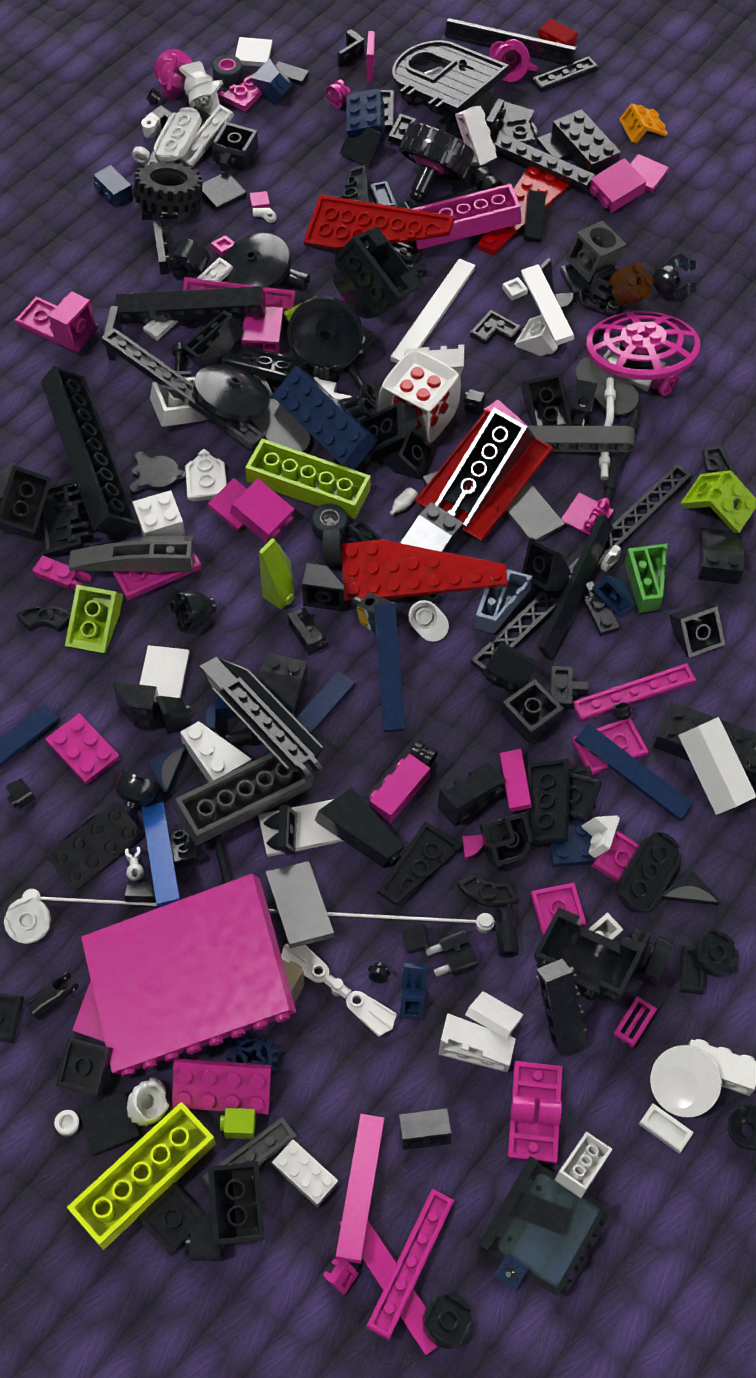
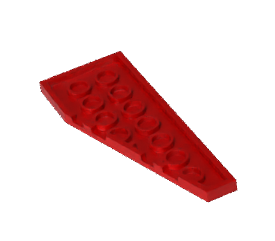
M319 195L303 243L305 246L340 251L352 237L378 226L390 244L450 236L455 218L452 215Z
M382 539L342 544L345 604L351 603L355 597L363 599L368 593H373L384 599L508 587L506 564Z

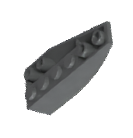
M152 535L74 550L70 553L69 571L192 572L195 536Z

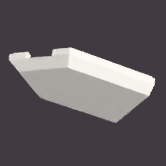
M205 449L200 451L198 456L185 466L187 497L190 501L212 500L226 486L225 463L211 456Z

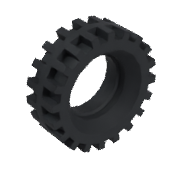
M152 161L150 165L143 164L142 168L138 167L137 172L134 173L135 201L140 203L142 208L148 207L147 210L150 212L155 210L157 214L165 212L168 215H172V213L182 215V212L190 213L191 209L196 210L198 205H201L202 175H199L198 170L193 171L191 166L185 167L184 163L174 164V161H170V163H165L164 161L155 163Z

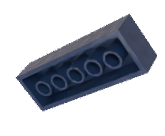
M297 366L294 367L272 395L341 465L355 470L378 441L308 372Z

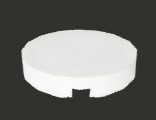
M25 897L16 900L9 906L4 917L6 932L10 938L20 943L30 944L38 942L50 929V911L38 899Z

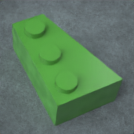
M667 543L629 548L627 550L624 563L639 613L657 611L660 608L664 590Z

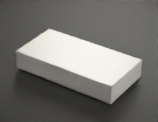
M655 1104L651 1105L639 1123L641 1127L679 1154L694 1133Z

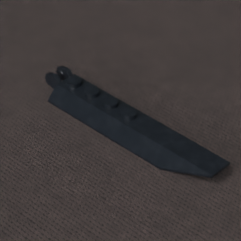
M215 657L199 666L212 690L287 770L299 771L301 777L306 782L312 780V774L306 768L309 764L316 774H323V767L317 758L324 747L249 669L219 657Z

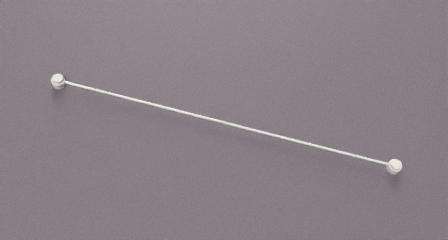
M28 889L22 895V898H34L41 902L42 900L157 906L156 903L41 897L36 889ZM269 909L271 913H278L277 909ZM327 912L328 916L475 923L477 930L484 934L490 933L495 923L494 918L488 913L480 914L477 920Z

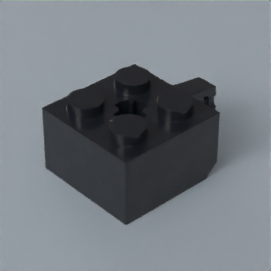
M225 121L212 144L213 161L220 162L221 171L227 172L231 166L246 169L258 148L257 130Z

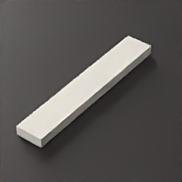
M219 257L197 279L222 281L230 274L233 266ZM151 320L143 327V330L158 341L178 321L155 322V320Z
M539 264L521 270L522 276L555 344L559 345L574 340V334Z

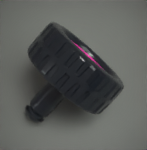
M418 122L410 123L399 146V151L404 157L420 166L411 188L412 192L409 193L410 198L423 203L436 175L457 181L465 179L475 156L473 149L460 139L438 128Z

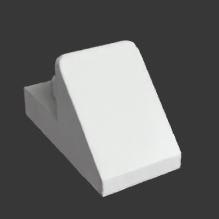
M617 815L595 817L581 826L593 836L588 853L594 858L610 849L620 819Z

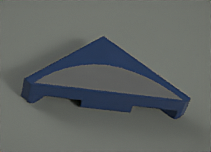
M185 744L148 760V764L161 785L160 787L165 796L169 794L168 791L173 779H175L183 754L186 751Z

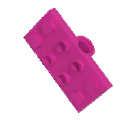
M521 1061L514 1062L507 1159L527 1161L529 1156H532L539 1161L538 1163L557 1164L559 1125L562 1110L561 1084L563 1066Z

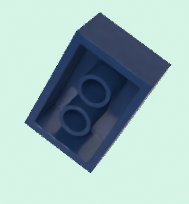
M380 89L347 94L346 131L349 138L358 137L365 131L366 127H370L383 133L382 141H385V109Z

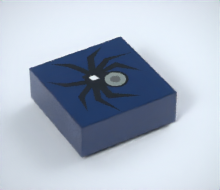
M507 1253L494 1277L516 1291L529 1267Z

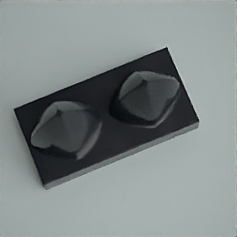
M288 804L281 805L279 812L270 816L263 823L270 829L278 830V833L273 835L266 844L274 850H282L286 855L295 854L297 813Z

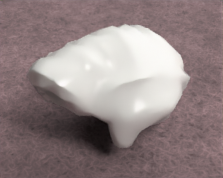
M150 1078L148 1081H143L133 1088V1092L129 1095L127 1102L128 1117L131 1118V1122L147 1127L160 1121L169 1108V1104L166 1102L165 1087L160 1080Z

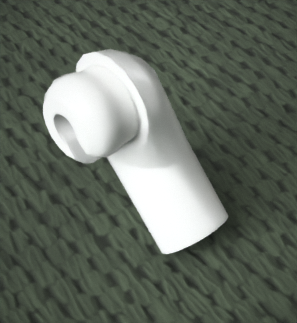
M253 208V217H262L268 223L276 221L277 216L270 208Z

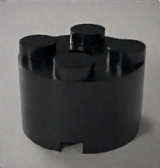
M181 239L174 247L167 263L176 279L182 280L184 277L197 278L205 271L210 255L204 247L202 249L198 247L197 242L190 239Z

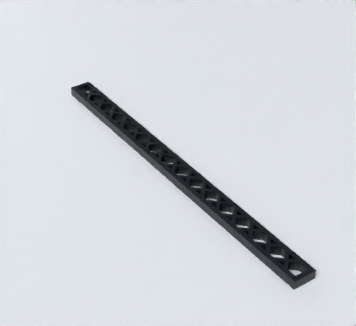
M678 464L674 465L612 525L613 529L605 544L609 545V550L602 551L592 574L601 566L605 556L615 544L621 547L691 479L692 474ZM675 473H678V474H679L680 476H682L683 478H682V479H674V478H673V475H674ZM661 486H670V491H662ZM649 498H658V502H649ZM646 509V514H637V510ZM633 521L634 526H625L624 522ZM612 533H621L622 537L612 538ZM579 557L569 566V578L573 572V569ZM544 590L471 659V664L483 672L485 665L480 660L482 658H490L494 652V647L499 645L500 642L515 649L555 610L564 590ZM557 594L558 599L548 600V595ZM544 607L545 611L535 613L534 608ZM531 619V625H521L522 620ZM518 632V637L508 638V633Z

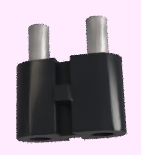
M464 928L439 938V944L425 949L428 956L443 951L448 964L434 969L436 977L450 971L455 975L479 965Z

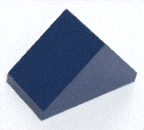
M607 575L592 587L618 617L635 606V602L623 580Z

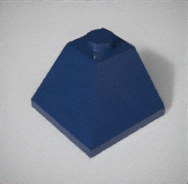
M270 58L249 79L273 105L294 84Z

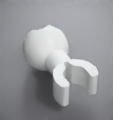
M137 847V853L134 857L129 854L128 849H125L126 859L130 862L126 871L127 877L132 881L140 880L144 875V869L139 864L142 856L140 847Z

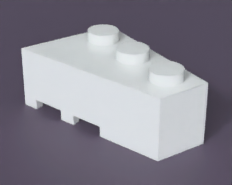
M458 345V349H447V346H441V350H430L429 347L405 349L404 356L412 350L422 352L448 365L461 377L464 367V345Z
M199 721L180 732L182 744H185L186 750L208 782L252 762L251 758Z
M447 1013L438 1055L508 1073L516 1039L511 1037V1035L506 1039L486 1027Z

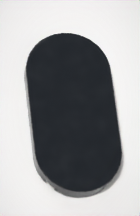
M657 832L642 838L619 876L616 885L617 895L620 902L630 911L642 913L654 908L681 862V853L679 854L677 842L670 835L664 832Z

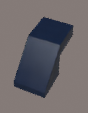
M220 698L206 709V727L215 733L217 719L234 718L233 711Z
M404 963L400 1018L423 1020L427 965Z

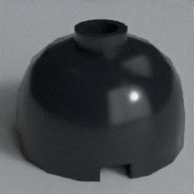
M120 770L115 784L116 793L125 801L124 805L136 809L137 805L147 806L151 804L159 794L161 786L154 781Z

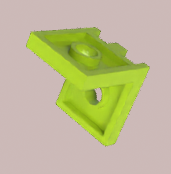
M730 470L700 474L680 504L684 509L711 507L734 533H739L756 509V498ZM734 500H736V502H737V508H736V509H734V504H733V501H734Z

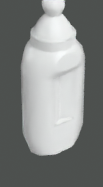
M413 488L405 489L395 499L390 514L394 515L406 510L418 497L417 491Z

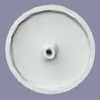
M678 1045L663 1052L655 1061L651 1071L650 1083L654 1097L665 1110L681 1117H694L705 1113L715 1104L721 1092L722 1078L717 1063L706 1051L691 1045Z

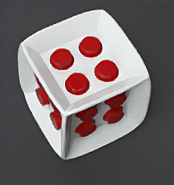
M412 350L396 364L385 378L379 392L378 411L399 401L416 408L417 427L415 430L431 444L451 421L459 405L461 391L460 375L437 359L422 352Z

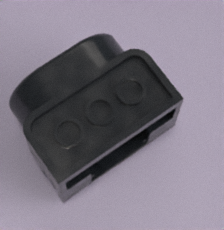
M378 226L352 237L335 256L336 268L332 274L334 285L345 301L364 319L378 317L397 307L409 297L411 292L422 286Z

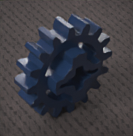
M253 1033L252 1038L245 1034L243 1041L238 1038L235 1039L236 1047L229 1046L232 1054L226 1055L227 1061L237 1063L238 1058L239 1061L247 1064L271 1065V1073H276V1068L272 1065L279 1063L278 1058H275L278 1052L277 1049H272L274 1046L272 1041L266 1043L265 1035L258 1039L256 1033ZM263 1050L268 1054V1061L262 1057ZM254 1056H256L257 1061L252 1060V1062L249 1063L248 1058L252 1059Z

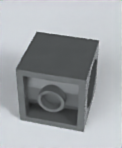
M600 221L576 233L566 260L590 283L594 275L611 264L616 267L626 243L604 221Z

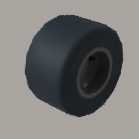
M324 504L315 509L312 514V531L317 539L322 541L323 531L340 529L342 536L345 537L347 533V514L342 507L335 504Z

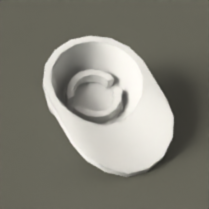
M426 600L418 601L412 605L408 614L409 622L421 637L431 642L444 638L448 632L449 624L446 616L432 602Z

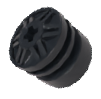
M637 926L628 938L646 945V948L632 977L640 968L643 970L641 981L656 987L674 941L659 936L655 943L652 944L649 942L651 931H647L644 940L640 939L639 935L642 928Z

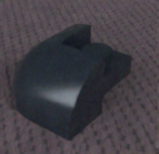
M525 812L479 825L485 844L483 850L487 860L493 867L518 861L524 858L529 851L532 843V834Z

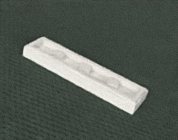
M219 104L198 130L187 152L178 160L187 166L193 167L213 143L225 121L229 122L233 118V112Z

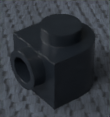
M470 389L469 392L466 391L463 398V403H466L465 411L480 415L484 406L486 392Z
M22 778L12 781L6 786V790L9 793L7 799L14 808L18 806L22 809L36 799Z

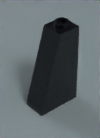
M352 787L318 811L315 821L381 867L388 863L392 865L400 859V853L404 845Z

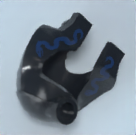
M680 253L662 263L653 274L654 288L665 297L675 301H683L692 292L696 291V282L686 283L682 288L677 289L680 286L681 279L678 276V271L673 267H681L686 272L696 269V260H689L684 254Z

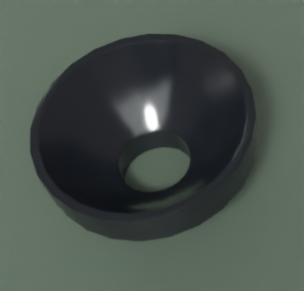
M744 1104L735 1108L731 1112L727 1123L728 1133L732 1141L739 1147L747 1150L756 1149V1105ZM742 1124L751 1125L754 1130L753 1136H744L740 1131V1126Z

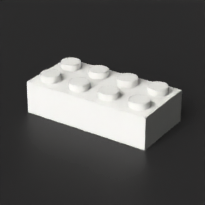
M586 1132L560 1169L555 1181L582 1198L607 1160L612 1148Z
M294 1140L272 1162V1166L316 1207H319L338 1185V1180Z

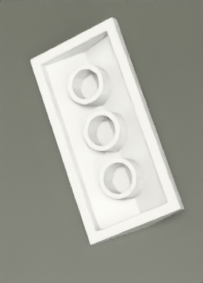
M719 717L678 735L716 815L756 797Z

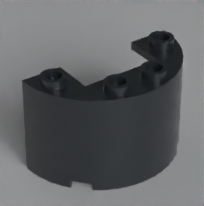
M558 907L534 953V958L537 961L536 966L538 968L563 959L568 966L574 968L577 979L574 980L575 985L582 997L593 1001L595 998L615 1002L621 998L646 945L626 936H623L620 943L582 927L580 916Z

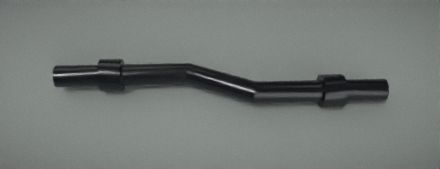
M637 409L633 410L631 421L627 424V426L634 428L635 434L638 431V420L641 413ZM620 452L613 461L609 478L604 485L605 492L603 498H607L609 501L616 489V478L620 465L629 452Z

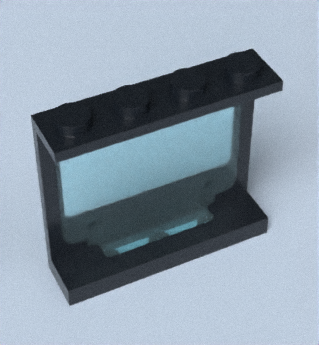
M529 1156L479 1246L503 1261L507 1253L529 1267L524 1276L558 1297L560 1292L565 1295L572 1283L569 1276L573 1269L577 1272L579 1271L585 1260L581 1255L585 1247L591 1249L597 1238L594 1231L598 1224L602 1227L610 1214L606 1211L609 1205L605 1202L604 1204L587 1193H584L582 1198L578 1197L555 1181L557 1174L539 1164V1161L532 1156ZM522 1192L570 1210L563 1235L515 1218Z

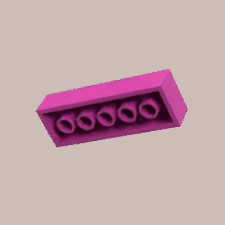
M511 184L413 208L414 210L452 215L455 218L450 236L416 240L414 242L417 250L522 223L521 206Z

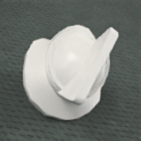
M200 61L182 65L179 70L186 76L184 90L186 95H188L190 107L194 108L196 106L197 109L200 108L211 115L219 106L217 90L224 84L223 81H213L211 75L208 76L205 73Z

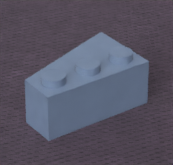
M507 569L508 587L484 590L476 613L474 628L494 634L530 591L533 576Z

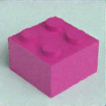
M72 291L48 315L55 342L71 350H74L96 327L90 300Z

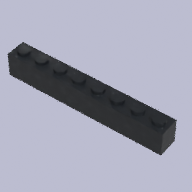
M262 286L116 294L115 306L119 309L121 324L147 323L151 320L166 322L168 320L214 319L224 310L233 315L234 318L265 316L266 296Z

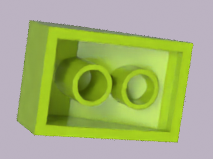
M76 585L65 646L106 654L120 615L123 594Z

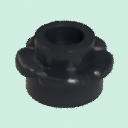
M154 88L150 90L146 97L150 105L159 102L161 99L160 91Z
M628 702L617 703L613 706L614 711L612 715L618 720H626L633 713V709H631Z
M377 962L368 967V971H370L369 979L375 983H385L391 974L384 963Z

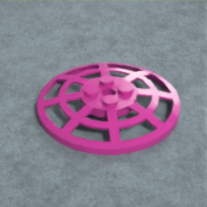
M636 311L617 314L596 324L587 336L586 350L592 362L608 373L628 379L655 380L677 375L691 367L698 359L700 353V339L691 326L678 318L662 313ZM639 319H651V320H654V321H653V322H641ZM628 320L632 321V324L627 326L618 325ZM665 323L673 329H664L659 325ZM599 329H606L604 341L593 345V335ZM612 330L621 331V336L610 339ZM667 335H677V343L666 340ZM684 336L693 337L695 340V346L691 353L682 348ZM621 342L625 351L618 349L613 344ZM664 346L670 348V350L660 354L656 353L657 351L664 348ZM607 347L612 353L620 356L616 364H613L601 357L597 350ZM634 352V353L649 354V355H634V354H632V353ZM675 353L685 357L683 361L666 368H662L659 361ZM627 359L643 362L651 361L653 369L637 370L623 366Z

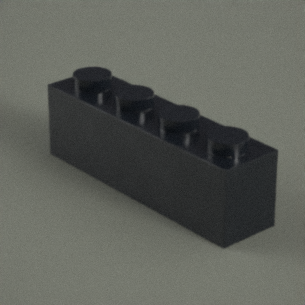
M563 959L536 969L551 1042L561 1056L586 1046L585 1035L588 1032L582 1021L584 1012L578 1002L581 996L575 985L574 980L577 979L574 968L568 966Z

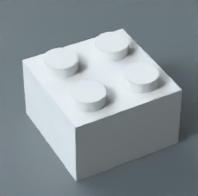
M171 490L133 501L134 512L143 537L152 535H185L183 520Z

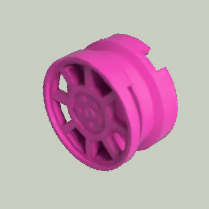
M338 80L326 88L329 102L337 109L347 104V94H351L350 88L344 85L345 82L342 80Z
M680 374L652 380L651 387L658 389L662 396H666L672 391V387L678 384L680 380L678 376Z

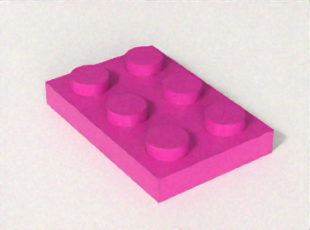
M80 713L45 738L46 743L85 785H88L120 760V755Z

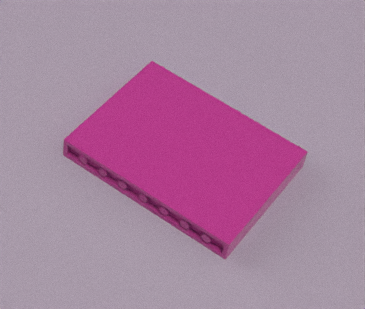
M249 874L81 936L105 1044L107 1047L113 1048L109 1061L111 1071L122 1077L132 1076L136 1073L135 1070L140 1068H154L158 1066L157 1062L163 1060L166 1062L174 1061L175 1058H180L179 1055L185 1052L187 1054L199 1052L202 1046L208 1044L209 1046L219 1045L224 1042L223 1039L230 1036L232 1038L244 1036L247 1030L264 1029L268 1027L267 1023L275 1020L276 1022L287 1021L290 1019V1015L297 1013L260 878L254 874Z

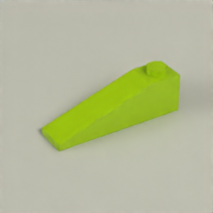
M271 538L259 551L262 595L264 599L282 610L286 605H290L295 598L292 566L290 559L275 539Z

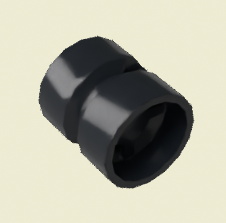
M484 166L478 168L470 179V184L473 187L476 186L478 192L503 186V182Z

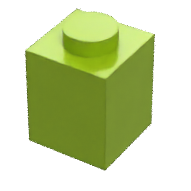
M225 1108V1116L220 1117V1131H224L225 1139H253L255 1137L256 1123L255 1109Z

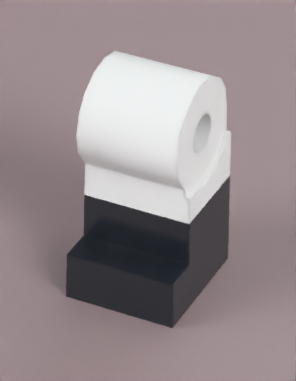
M159 106L147 115L141 122L143 135L146 138L156 137L172 113L163 106Z

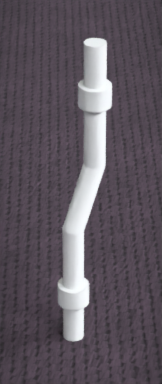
M607 378L606 390L604 392V399L606 400V420L604 426H612L616 391L614 390V379ZM601 452V457L599 458L601 479L608 480L611 458L609 457V452Z

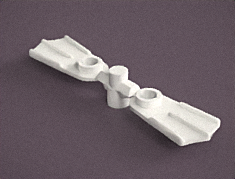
M288 944L284 945L281 954L283 960L288 963L293 961L299 964L304 971L305 977L316 983L324 982L331 987L334 996L344 997L347 1007L378 1037L393 1030L394 1021L397 1016L395 1012L363 992H351L341 979L334 978L331 974L329 975L328 966L306 945L289 949ZM317 968H321L323 973L317 975L314 971ZM358 997L361 999V1003L354 1004L352 1000Z

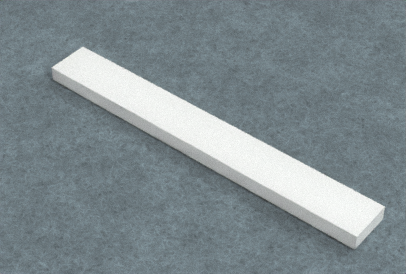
M462 259L456 262L391 355L390 361L398 363L404 357L405 349L422 347L474 272V264Z

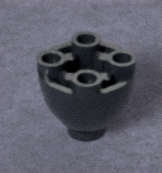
M192 590L176 592L174 601L170 602V609L176 615L177 627L181 632H188L200 627L217 609L213 597H207L202 593Z

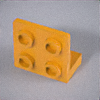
M631 103L619 118L633 143L637 144L647 131L665 137L668 135L665 124L660 121L659 114L654 109L650 110L642 105Z

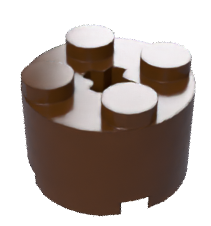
M639 262L632 263L614 272L610 278V286L613 285L614 289L612 291L613 297L623 306H630L646 299L650 295L652 285L654 284L653 277L648 274Z

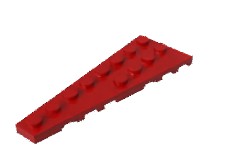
M528 166L513 189L521 206L522 223L484 233L477 244V249L494 255L506 245V242L512 236L515 237L518 234V231L525 224L527 193L529 189L546 193V210L552 205L553 200L561 197L564 191L573 185L532 166Z

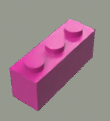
M411 754L405 760L402 758L397 763L393 774H388L384 778L381 788L374 790L369 797V807L377 816L389 824L394 821L430 778V767Z

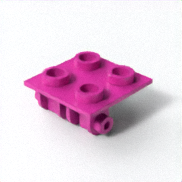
M578 493L561 520L565 524L590 535L598 516L606 515L609 519L614 509L610 508V501L607 498L600 499L598 502Z

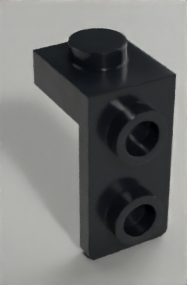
M352 29L346 32L347 47L338 52L339 67L348 64L364 53L365 39Z

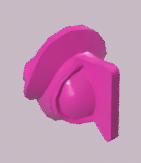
M510 39L506 42L497 41L490 47V58L509 65L510 73L502 79L503 81L516 82L522 79L528 70L536 72L538 69L537 66L530 62L529 52L521 41L516 39Z
M179 49L166 50L157 58L154 64V74L159 80L162 93L168 99H176L182 94L186 76L179 68L182 65L193 63L191 58Z

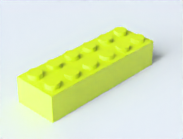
M180 1102L69 1204L67 1208L101 1249L104 1250L174 1182H177L216 1145L214 1136Z

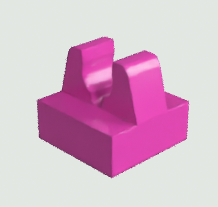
M334 1259L331 1263L335 1268L331 1274L325 1271L323 1275L339 1293L345 1295L359 1273L349 1262Z

